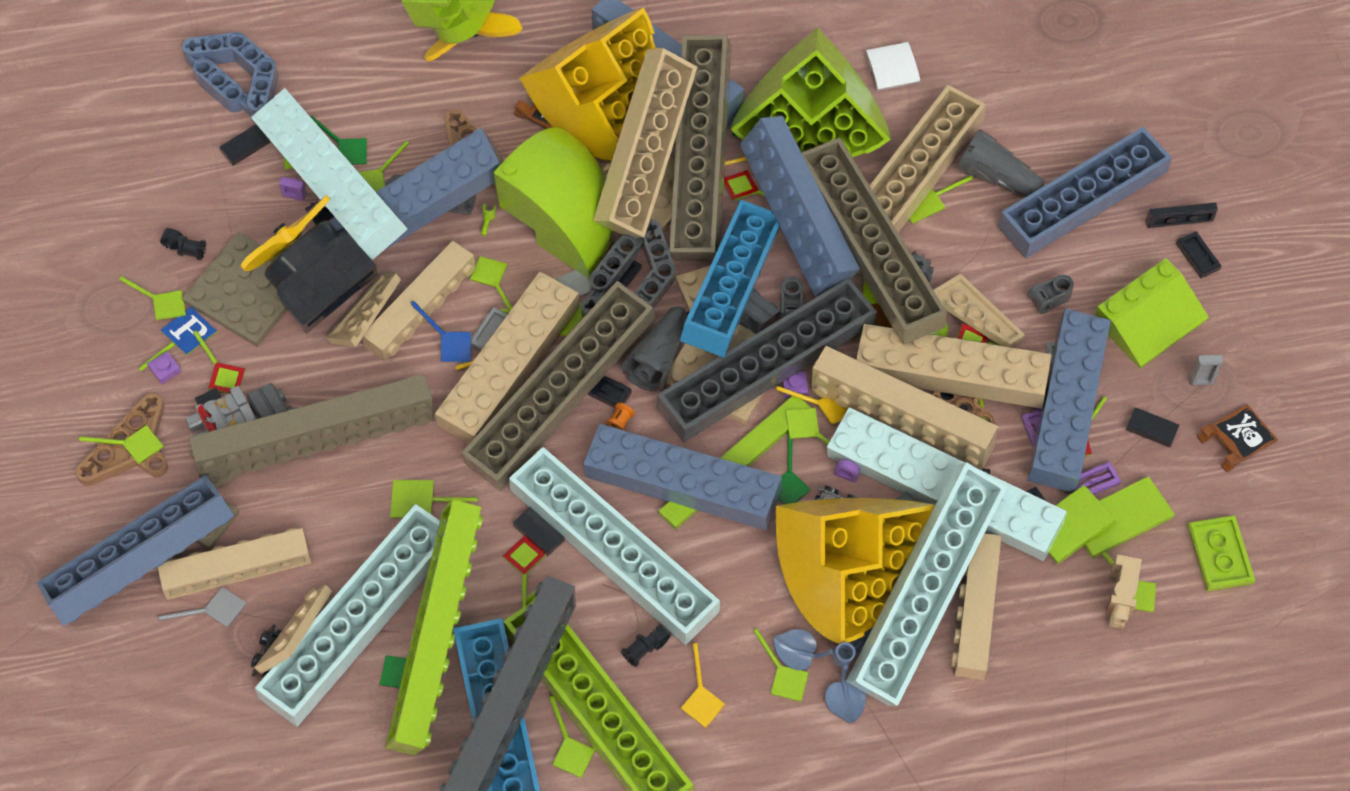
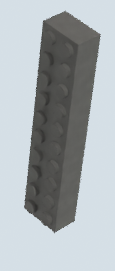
M847 278L726 352L724 358L719 356L657 394L656 407L680 439L686 442L818 360L825 346L836 349L862 333L864 324L874 325L877 311L853 282Z
M548 575L544 583L540 582L535 591L536 599L533 605L529 604L525 611L524 618L526 620L523 626H518L514 634V640L516 641L512 648L508 647L503 658L504 666L502 670L498 669L492 681L494 686L491 692H486L481 704L483 709L480 715L476 714L471 723V729L473 730L469 738L465 737L460 746V752L462 753L458 761L454 760L448 772L450 775L447 784L443 783L439 791H489L576 607L575 586Z

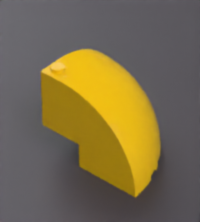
M644 7L620 16L579 37L519 77L533 103L552 127L564 128L578 138L594 157L612 161L646 51L659 49L655 47L652 35L655 32Z
M836 498L776 506V537L781 569L789 592L806 620L824 637L838 644L852 642L865 636L864 632L874 627L934 509V505L897 499Z

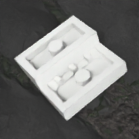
M908 42L865 51L869 70L873 74L876 91L920 82L916 62Z

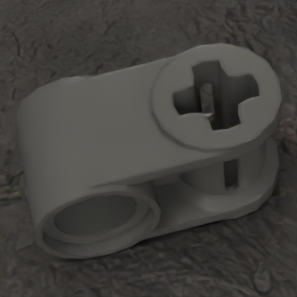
M1061 274L1032 287L1027 295L1038 306L1037 311L1040 314H1044L1070 300L1074 282L1070 276ZM1058 288H1065L1066 290H1065V291H1062V290H1059Z
M788 277L782 283L780 319L804 305L803 285L800 279L796 277ZM792 289V290H795L796 292H795V293H789L787 290Z

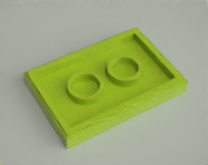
M1085 485L1056 505L1067 511L1065 522L1048 554L1058 565L1115 523L1114 517Z
M1235 515L1188 523L1187 528L1207 592L1255 583L1256 580Z

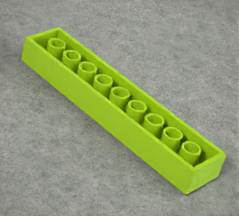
M453 499L442 510L385 749L415 756L425 746H429L432 732L429 731L430 722L435 721L438 707H434L436 697H440L443 690V683L440 680L442 673H446L449 665V658H446L448 648H452L455 634H452L453 625H457L460 618L461 610L457 608L459 600L463 601L466 593V586H463L465 577L469 576L472 563L469 562L470 554L475 552L478 540L474 537L476 529H480L483 521V516L480 515L481 507Z
M528 605L503 621L505 633L513 644L516 641L514 640L516 629L519 625L523 626L526 620L524 615ZM567 624L541 679L548 690L626 791H693L694 785Z

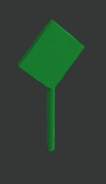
M310 116L324 132L338 143V149L352 165L367 164V138L340 139L314 116Z
M789 431L787 472L782 475V492L779 497L783 504L796 503L811 490L792 472L793 439L789 438Z
M386 655L379 685L400 688L407 658Z

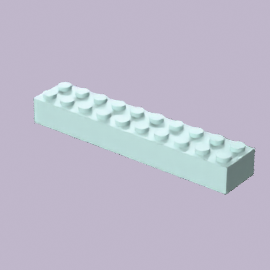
M285 88L251 117L321 200L325 195L330 198L325 206L372 260L408 230Z
M850 407L827 446L829 458L837 462L842 459L849 460L858 465L860 473L903 494L908 492L915 500L933 504L934 507L955 466L965 463ZM982 471L1007 486L985 533L1001 535L1002 542L1044 562L1065 522L1067 511Z
M544 447L509 478L510 491L553 526L565 537V540L685 646L719 613L720 600Z
M967 462L955 466L846 680L847 683L887 706H898L1007 486Z
M415 504L315 618L293 655L274 666L255 687L258 698L298 727L426 578L440 520Z

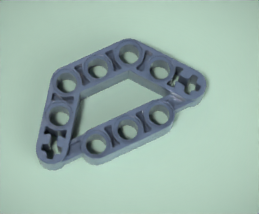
M232 32L192 37L183 42L182 49L188 65L193 66L197 83L228 111L236 113L244 110L251 118L274 98L278 83L275 61L244 34ZM236 62L253 77L249 94L247 95L243 92L242 88L215 64Z

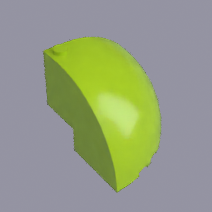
M818 27L783 56L760 80L741 105L731 126V130L744 140L761 118L783 116L801 153L841 138L852 158L864 153L868 154L890 140L887 123L867 86L847 59Z
M548 128L523 142L493 172L499 206L535 230L537 245L590 280L591 274L603 260L608 247L612 243L613 230L593 221L606 176L596 158L578 138L564 128Z

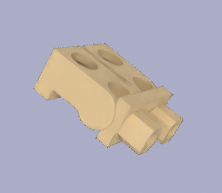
M1117 554L1114 560L1110 577L1116 578V584L1105 614L1110 615L1109 627L1124 629L1125 623H1127L1128 618L1130 619L1136 607L1137 600L1133 598L1137 592L1142 559Z

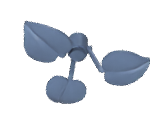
M873 627L864 632L865 636L848 643H840L835 650L830 649L818 654H814L817 647L816 640L808 631L795 629L774 637V648L779 659L787 667L795 670L808 669L811 665V658L817 659L831 655L833 662L837 666L842 667L841 683L834 682L827 688L825 703L833 714L848 723H854L860 717L865 707L866 693L847 683L846 673L848 665L855 657L856 650L860 654Z

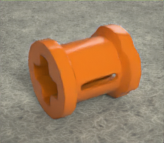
M617 403L614 414L610 419L606 420L605 425L625 431L627 422L630 418L634 417L635 412L630 406L624 403Z

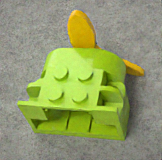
M495 0L401 1L416 27L433 28L439 38L424 55L427 62L440 57L457 43L464 42L472 37H477L478 35L507 37L515 35L522 30V25L516 17L490 12Z

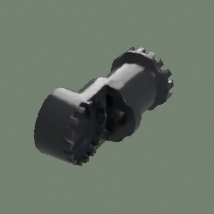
M166 228L160 239L161 245H166L167 249L170 247L169 249L177 250L178 256L188 255L196 257L197 260H202L204 257V250H206L205 240H189L182 233L171 228Z
M658 625L646 638L638 634L635 637L636 640L627 649L623 648L621 650V654L625 657V660L629 659L628 663L630 662L631 665L637 667L639 660L648 652L651 653L654 649H661L671 637V633L662 625Z

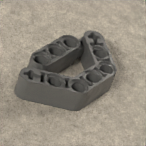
M650 219L644 238H634L630 235L621 236L590 276L591 293L581 304L582 318L587 315L589 308H593L616 281L620 280L636 259L642 247L651 271L634 294L652 306L653 309L656 307L675 280V265L661 226L656 220ZM648 231H651V233L654 234V240L651 241V236ZM625 246H629L632 248V250L625 252L622 250V248ZM659 250L663 252V254L660 256H655L652 254V252ZM610 264L619 265L617 269H610L608 266ZM661 271H668L670 275L661 276L659 273ZM598 281H603L606 283L602 287H598L595 285V283ZM649 288H654L657 290V292L654 294H649L646 292V290Z

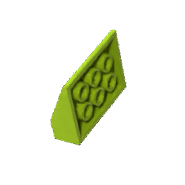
M1167 258L1100 304L1095 313L1097 317L1111 320L1108 336L1139 368L1145 366L1209 318L1182 273Z

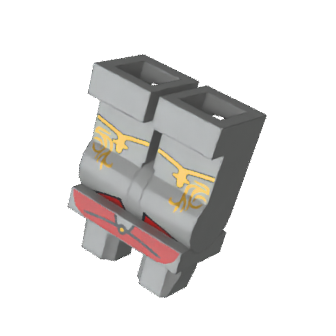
M239 386L230 389L231 394L217 400L208 401L204 405L199 404L195 406L197 413L185 418L191 433L202 428L204 431L194 436L256 419Z

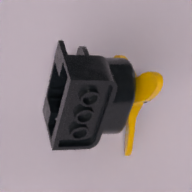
M327 195L290 226L287 227L284 223L279 225L273 231L275 236L254 250L240 265L245 272H249L274 259L266 268L265 277L277 290V295L282 305L300 324L306 334L378 275L375 263L349 235H340L330 222L319 223L302 235L306 225L329 202L330 198Z

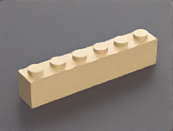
M452 241L368 328L362 337L364 347L383 361H386L390 356H394L398 352L400 345L414 335L419 325L427 322L411 305V302L414 301L430 317V314L436 308L438 309L443 305L445 298L451 292L453 293L458 289L460 282L474 272V255Z
M290 528L284 531V533L276 535L266 534L260 537V539L252 541L242 540L237 542L236 545L228 547L218 546L213 548L212 551L204 553L194 552L180 559L170 558L158 567L163 593L166 599L169 600L312 563L303 528Z
M984 533L963 575L966 577L965 584L960 585L959 598L963 599L962 607L958 606L956 621H961L960 629H955L954 644H958L957 652H953L951 667H955L954 676L979 680L985 679L988 667L1001 535Z

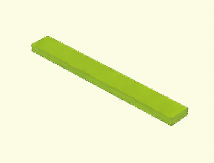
M792 396L720 459L749 467L788 433L786 410L811 407L802 399ZM668 502L659 510V515L676 530L698 510Z

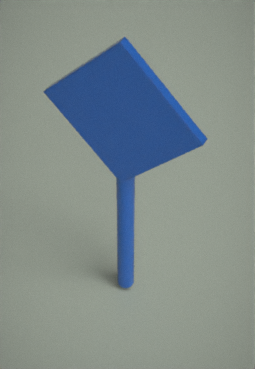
M412 301L411 305L441 335V362H471V332H444Z

